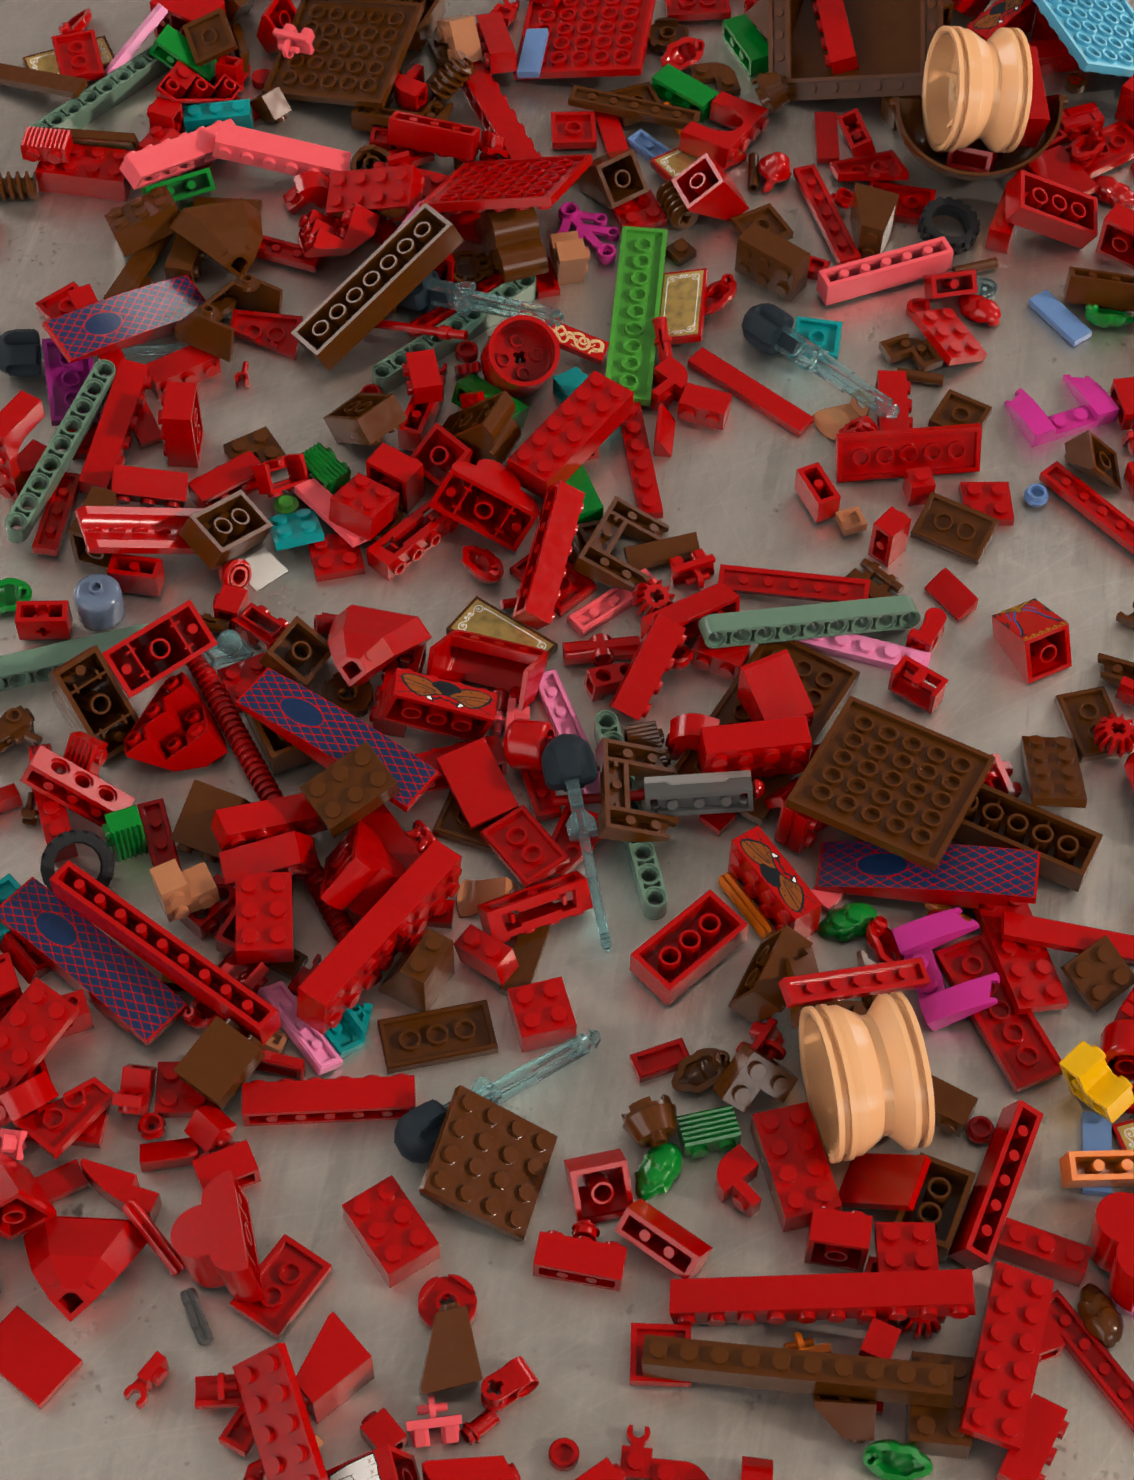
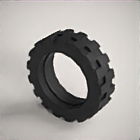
M938 197L935 201L931 200L928 202V205H925L918 220L919 225L917 228L918 233H921L920 238L922 241L944 236L955 255H959L962 251L967 252L973 246L980 231V219H977L978 215L975 211L971 210L972 207L969 204L965 205L962 203V200H954L953 197H946L944 199ZM938 215L953 217L961 222L966 234L959 237L945 235L936 229L932 218Z
M71 830L56 836L48 843L41 856L40 872L42 880L49 890L53 892L49 878L55 874L54 865L58 853L65 846L73 843L85 844L97 853L100 860V873L96 880L108 888L114 875L115 861L112 850L104 839L90 831Z

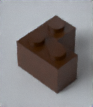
M743 1042L713 1090L723 1101L745 1113L760 1089L784 1103L799 1079L785 1066Z

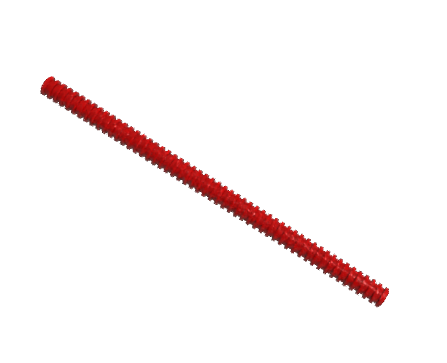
M206 652L186 663L188 670L201 690V694L204 696L208 707H210L221 731H223L234 755L240 762V766L243 768L260 801L283 797L282 791L279 789L275 778L272 777L269 767L266 765L258 747H256L255 742L252 740V736L242 722V718L229 698V694L226 692L215 669H213V665L210 663ZM318 859L320 868L312 870L311 875L301 879L308 888V892L315 901V905L319 908L323 920L326 921V925L329 927L338 945L355 925L346 910L342 911L333 908L320 899L324 868ZM381 972L377 975L376 982L374 983L373 986H375L376 984H378L379 981L381 980V978H382Z

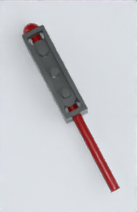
M751 770L644 777V789L630 791V802L645 801L646 812L668 816L754 811L753 794H755V799L761 798L765 793V785L759 779L752 781ZM601 793L553 796L554 806L571 805V803L572 805L600 804Z

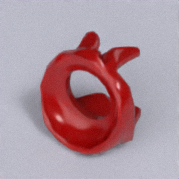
M421 820L413 822L412 830L406 832V835L409 836L421 854L435 839L439 841Z

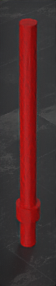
M382 320L374 327L377 329L437 336L442 340H451V338L468 339V331L453 329L451 326L446 325L435 327Z

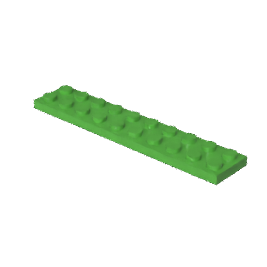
M623 226L605 376L633 391V402H640L641 406H650L656 346L654 345L656 337L652 320L659 317L668 229Z

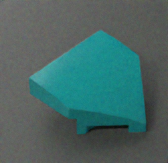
M365 1002L364 1005L356 1004L352 1009L348 1008L342 1014L339 1024L333 1029L330 1027L324 1034L341 1058L363 1047L373 1004Z

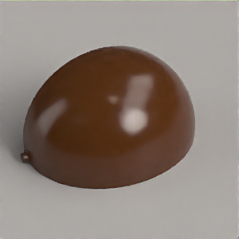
M1064 94L1046 96L1050 121L1037 147H1017L1011 153L1000 152L993 172L984 173L947 167L948 153H936L930 147L924 130L922 99H906L894 96V98H889V108L893 107L896 127L904 145L919 162L944 176L967 181H983L1010 175L1035 161L1047 149L1057 134L1062 120L1063 106L1068 105V96H1064ZM979 139V147L988 149L982 140Z

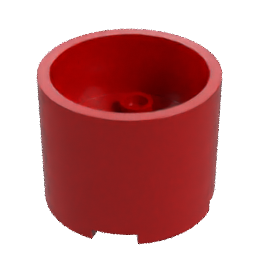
M528 315L510 317L495 328L483 347L480 361L484 380L502 391L505 390L513 398L533 395L543 387L557 368L560 359V346L554 331L544 321ZM517 356L521 358L518 364L514 362Z

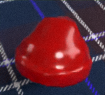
M774 152L761 158L757 166L759 173L766 179L762 188L763 194L770 192L775 183L786 181L792 175L789 157L782 152Z

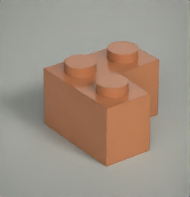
M457 15L437 21L436 34L438 39H441V43H448L447 55L450 62H452L450 59L452 56L459 59L456 53L458 50L466 54L471 62L483 60L474 15Z
M577 231L550 234L549 249L558 284L566 285L584 282L585 273L589 272L588 261H590L589 247H585L583 238L579 239Z
M174 858L149 869L157 898L169 923L174 920L184 919L189 914L200 909L210 908L220 901L217 886L205 862L181 871Z

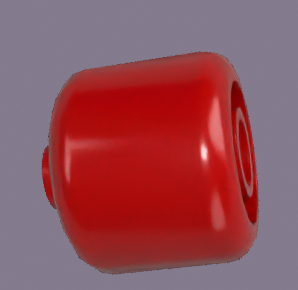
M517 719L509 724L502 740V749L506 762L511 768L543 771L542 754L550 740L555 738L554 728L551 723Z
M1134 1019L1116 1020L1108 1024L1102 1031L1100 1049L1105 1053L1106 1063L1112 1070V1073L1118 1077L1122 1075L1129 1082L1134 1081Z

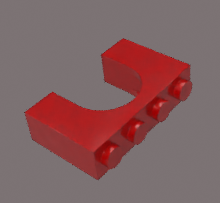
M721 91L712 100L709 120L733 130L718 131L691 121L681 131L679 150L697 158H700L707 152L720 167L726 169L731 162L736 161L738 155L742 151L744 152L752 141L757 139L762 131L766 130L769 123L767 118L768 109Z
M22 390L0 411V493L5 498H11L15 501L47 447L32 439L18 454L25 437L45 417L41 400Z

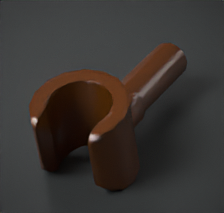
M34 792L28 793L27 804L21 810L22 823L32 826L37 824L39 818L38 810H33Z

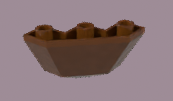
M243 198L183 208L169 226L179 236L199 248L235 277L245 274L250 268L263 239L261 212Z

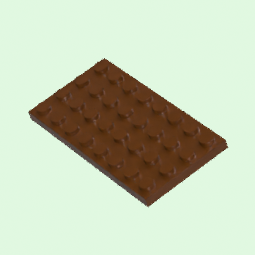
M795 640L759 644L745 665L782 650H788L814 708L813 722L809 727L812 750V747L816 744L857 682L860 671ZM739 674L710 715V717L720 719L719 725L752 722L737 698ZM688 748L675 765V775L701 773L698 760L699 751ZM788 773L773 777L751 778L752 781L759 779L764 783L765 793L759 799H755V794H753L754 811L735 813L762 826L773 810L768 809L764 800L780 787L788 785L795 774Z

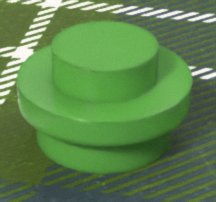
M281 495L274 501V509L278 514L294 513L299 507L298 500L292 495Z

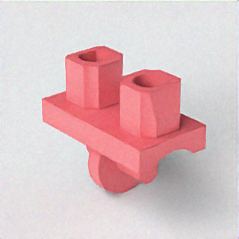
M286 23L282 29L275 28L272 32L277 37L278 49L282 50L284 58L290 59L294 54L299 53L312 55L315 51L312 46L315 35L310 28L304 27L301 33H298L293 24Z
M509 698L507 716H504V712L497 711L495 720L489 729L494 731V735L501 736L504 731L506 734L507 728L512 721L517 719L530 720V707L520 711L518 710V705H516V698Z
M0 1128V1152L13 1160L23 1161V1152L27 1148L25 1138L28 1131Z
M434 1394L428 1395V1404L417 1406V1414H430V1418L406 1421L407 1431H410L414 1448L430 1446L428 1428L441 1427L442 1444L459 1442V1424H462L461 1414L436 1417V1413L448 1411L447 1402L435 1403Z

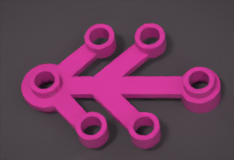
M573 202L563 203L558 210V217L562 220V223L557 233L568 232L572 223L578 232L579 239L585 238L597 251L598 260L604 265L611 264L616 257L615 247L611 244H602L594 234L606 236L608 241L616 242L619 240L620 230L617 227H606L607 215L604 213L583 212ZM582 220L592 221L594 225L585 224Z

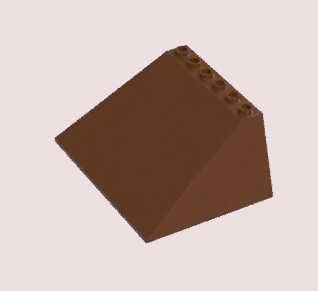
M768 0L769 73L777 72L780 80L785 79L790 90L786 92L789 101L922 95L923 75L928 49L934 34L943 26V0H843L859 69L838 75H833L832 67L827 68L824 55L828 54V50H823L820 37H824V32L819 33L816 20L820 19V15L815 16L812 4L816 0Z

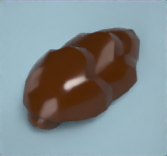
M717 1048L697 1050L694 1054L679 1061L678 1070L671 1081L672 1087L678 1092L698 1094L710 1086L716 1085L730 1063L729 1054Z
M1088 1283L1081 1289L1080 1301L1077 1304L1078 1311L1087 1330L1097 1337L1105 1348H1112L1122 1338L1123 1318L1117 1312L1112 1297L1106 1295L1098 1286Z

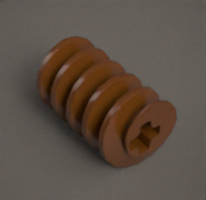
M459 50L456 52L459 59L454 56L450 58L453 65L448 62L445 63L447 71L442 68L439 69L442 77L435 74L433 79L436 83L428 81L430 89L445 100L451 99L452 94H455L458 88H461L464 82H467L470 76L475 74L473 63L466 54Z
M16 171L14 178L11 177L10 172H7L6 177L3 178L0 172V195L2 199L8 200L10 195L12 200H17L19 195L22 200H26L27 195H29L31 200H35L37 195L35 171L33 177H30L28 171H25L23 178H21L19 171Z
M671 180L663 183L656 193V198L667 215L668 220L675 229L683 230L690 228L697 221L698 214L687 209Z

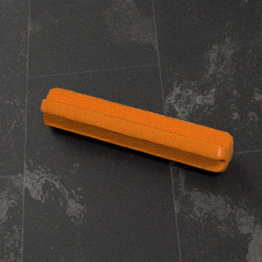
M726 872L718 878V884L762 939L771 935L774 931L773 926L731 873Z

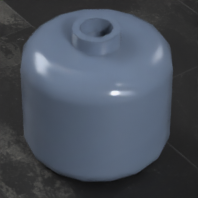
M92 574L81 579L75 586L73 599L78 618L82 624L93 630H105L112 628L120 622L124 616L125 604L120 585L113 577L106 574Z

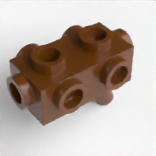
M20 705L17 708L7 710L1 716L0 754L15 744L23 743L24 740L33 745L41 744L43 738L34 733L33 722L35 718L28 708L24 709Z

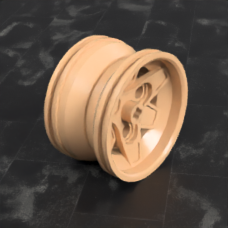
M941 26L936 31L928 49L922 85L924 130L927 141L934 151L953 152L956 149L960 150L967 147L978 139L982 140L988 150L995 153H1011L1018 147L1027 126L1033 88L1031 51L1028 40L1021 29L1001 27L987 41L972 30L961 26Z
M900 991L891 992L890 994H879L865 1015H859L838 1005L827 1006L826 1004H819L815 1007H803L799 1018V1053L806 1099L827 1160L833 1164L839 1163L842 1160L851 1161L857 1156L866 1154L885 1136H889L905 1150L929 1147L932 1143L935 1129V1102L932 1076L920 1025L907 997Z

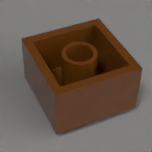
M296 616L261 657L259 662L266 668H270L306 687L330 658L331 652L328 641Z

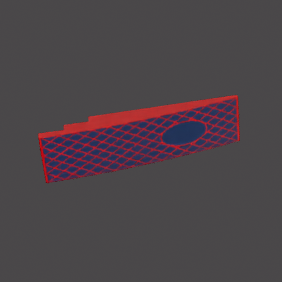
M183 275L98 301L48 320L42 326L69 363L168 337L175 329V324L205 302L206 299L189 276Z
M267 668L235 701V705L325 768H328L367 741L397 781L401 792L389 801L406 813L438 778V770L395 741L332 702L270 668Z
M866 841L822 842L815 890L979 909V903L1007 906L1008 901L1036 904L1041 852L950 844L936 871H932Z
M31 877L0 904V922L76 991L83 989L86 1000L108 1020L112 1018L127 1033L131 1031L147 1047L183 1014L184 1009L188 1007L186 1002L93 923L54 896L51 890L34 877Z

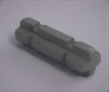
M194 1288L183 1290L180 1293V1297L196 1340L200 1346L206 1345L213 1341V1334L198 1299L197 1292Z

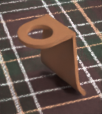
M861 389L856 390L852 395L850 403L825 408L812 415L814 423L821 433L832 440H836V434H839V430L845 427V424L859 416H868L871 408L870 398L865 391ZM859 395L865 400V408H861L858 404Z
M508 877L485 880L465 879L461 883L456 897L458 915L460 918L476 916L479 914L477 905L510 894L511 890L516 892L521 889Z

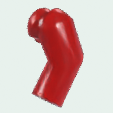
M495 688L492 692L498 694L496 712L502 711L506 713L509 694L504 688Z

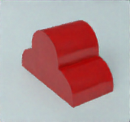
M152 0L150 2L151 11L158 3L168 10V13L154 29L155 37L160 35L167 24L186 37L183 25L219 8H222L226 14L224 0Z
M481 459L476 465L464 461L453 463L428 504L430 508L516 552L540 514V509L534 499L520 489L521 483L518 477L508 467L491 459Z
M188 600L104 651L102 655L127 697L131 698L218 643L192 601Z
M360 820L325 858L320 899L338 910L344 911L348 908L363 918L405 873L406 869L391 853L384 849L379 837Z
M229 1170L217 1175L206 1185L202 1193L201 1205L186 1210L177 1218L172 1226L170 1239L173 1248L196 1284L206 1288H217L226 1285L230 1294L237 1300L257 1302L264 1300L265 1295L249 1201L233 1171Z
M1116 1192L1107 1195L1099 1202L1088 1246L1093 1247L1090 1256L1093 1262L1104 1271L1110 1273L1108 1289L1111 1297L1120 1307L1132 1312L1134 1308V1194Z

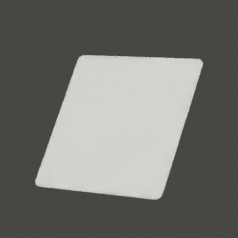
M265 547L244 559L249 563L252 570L249 584L256 591L288 572Z

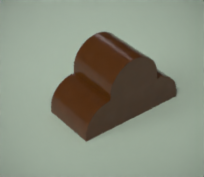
M530 207L525 211L508 208V210L503 212H494V209H489L481 213V218L475 220V233L505 283L549 272L547 254L540 238L539 223L534 207Z
M505 390L449 415L442 426L473 451L470 463L474 465L481 459H491L504 465L521 439V430L512 419L516 412V405L512 397Z
M93 645L51 671L49 679L55 690L52 692L54 702L70 727L75 732L82 731L108 743L106 747L108 752L107 761L124 750L123 740L139 717L98 646Z

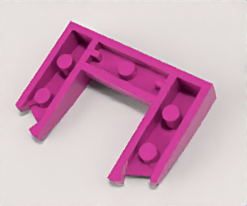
M1067 374L1063 375L1062 380L1080 407L1047 417L1039 405L1022 388L1015 392L1016 397L1012 401L1006 400L1004 407L1031 448L1115 422L1119 407L1108 393L1089 376L1079 378L1071 377V375Z
M959 907L934 913L892 929L898 949L904 959L921 957L931 983L926 987L916 988L920 999L918 1002L926 1024L933 1032L989 1008L998 1002L996 998L990 997L991 984L1000 983V977L997 972L946 988L932 949L980 928L974 919L967 922L961 917L960 914L963 911Z

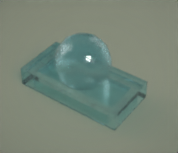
M227 629L222 631L217 637L216 641L218 644L201 655L211 667L245 660L252 657L254 651L238 632Z

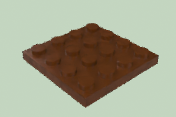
M459 1085L454 1090L419 1191L517 1242L524 1240L558 1136Z

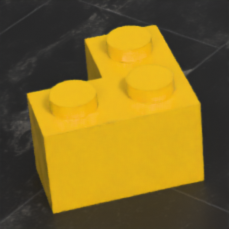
M1082 1040L1059 1062L1071 1094L1113 1124L1134 1103L1133 1086L1124 1076L1120 1075L1118 1077L1112 1073V1070L1106 1063L1105 1053L1098 1046H1090Z

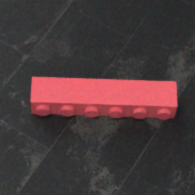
M232 119L219 120L211 126H201L194 132H184L177 138H167L160 144L154 146L150 144L140 151H130L124 156V161L119 169L132 188L136 190L220 159L212 157L219 122L235 125Z
M219 122L212 157L293 176L307 171H317L330 178L331 172L349 171L352 153Z
M942 236L822 269L818 272L816 291L825 306L920 280L923 279V275L948 272L951 270L954 251L946 238Z

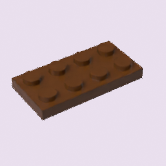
M1039 735L1022 736L1020 745L1032 806L1086 808L1087 796L1074 738L1064 736L1042 737Z

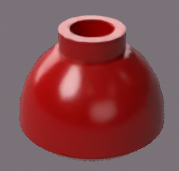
M236 558L230 559L221 565L218 569V575L222 586L225 584L245 589L250 583L252 570L246 560Z

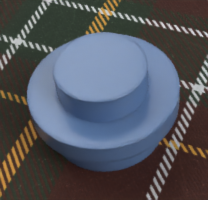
M1032 484L1024 492V500L1031 506L1040 507L1048 501L1047 489L1041 484Z

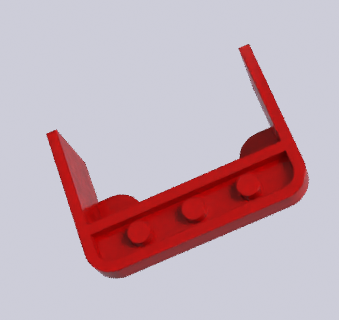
M453 630L430 647L426 675H434L451 682L469 681L493 688H504L506 691H510V698H516L518 710L523 711L535 700L547 664L548 652L540 648L478 633Z

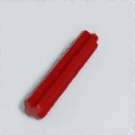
M131 1199L123 1205L122 1211L169 1272L175 1276L183 1271L185 1266L178 1254L136 1199Z

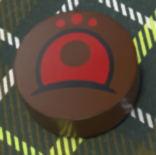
M1071 73L1066 76L1064 87L1070 93H1082L1086 88L1087 79L1082 74Z

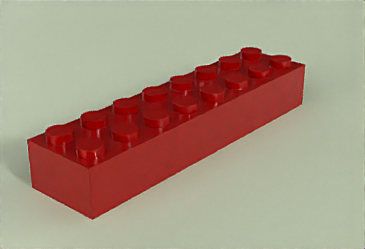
M435 839L298 987L297 1017L322 1035L330 1027L332 1029L335 1028L341 1021L342 1014L348 1008L352 1009L357 1004L360 994L365 989L369 990L374 985L377 975L382 970L386 971L389 969L396 954L399 951L401 953L404 952L409 946L411 938L416 933L420 934L424 930L427 920L432 915L436 916L441 911L445 900L456 895L460 888L459 877L462 873V856Z

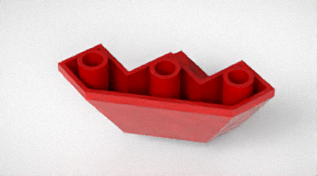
M178 60L169 74L167 73L158 85L154 96L182 103L183 107L184 105L231 101L238 94L242 86L224 73L214 87Z
M357 203L350 210L346 209L340 219L336 218L335 220L312 209L307 215L303 214L298 223L300 230L297 237L302 252L308 258L347 256L375 234L380 216Z
M350 605L332 620L327 643L336 668L348 686L354 687L365 684L398 656L415 652L429 641L432 636L418 616Z
M183 672L169 677L164 682L123 740L125 754L129 758L174 772L207 767L228 752L225 738L214 716Z
M56 1216L48 1221H44L23 1235L33 1275L48 1299L70 1322L86 1309L123 1272L147 1244L129 1219Z

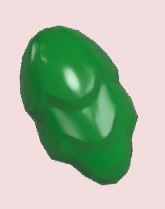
M1097 304L1086 305V319L1095 326L1101 328H1108L1110 326L1120 328L1123 325L1134 322V314L1098 308Z
M16 578L0 580V614L16 611L17 601H30L32 589L26 582Z
M847 903L843 907L828 912L826 917L819 923L818 934L822 938L835 939L839 942L861 937L866 934V928L869 922L875 919L877 912L866 903Z
M666 1142L651 1148L645 1154L643 1162L634 1173L636 1178V1196L639 1199L641 1198L644 1201L650 1200L659 1194L667 1193L671 1188L674 1180L679 1176L682 1166V1154L676 1144Z
M893 1439L874 1441L863 1452L862 1460L864 1465L875 1475L883 1479L914 1480L929 1475L933 1470L930 1458L923 1454L916 1445L899 1443Z

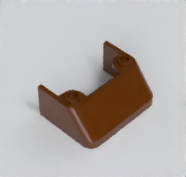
M243 274L176 323L174 336L181 342L231 362L234 328L219 321L238 306L249 311L281 314L283 289L259 280L250 274Z

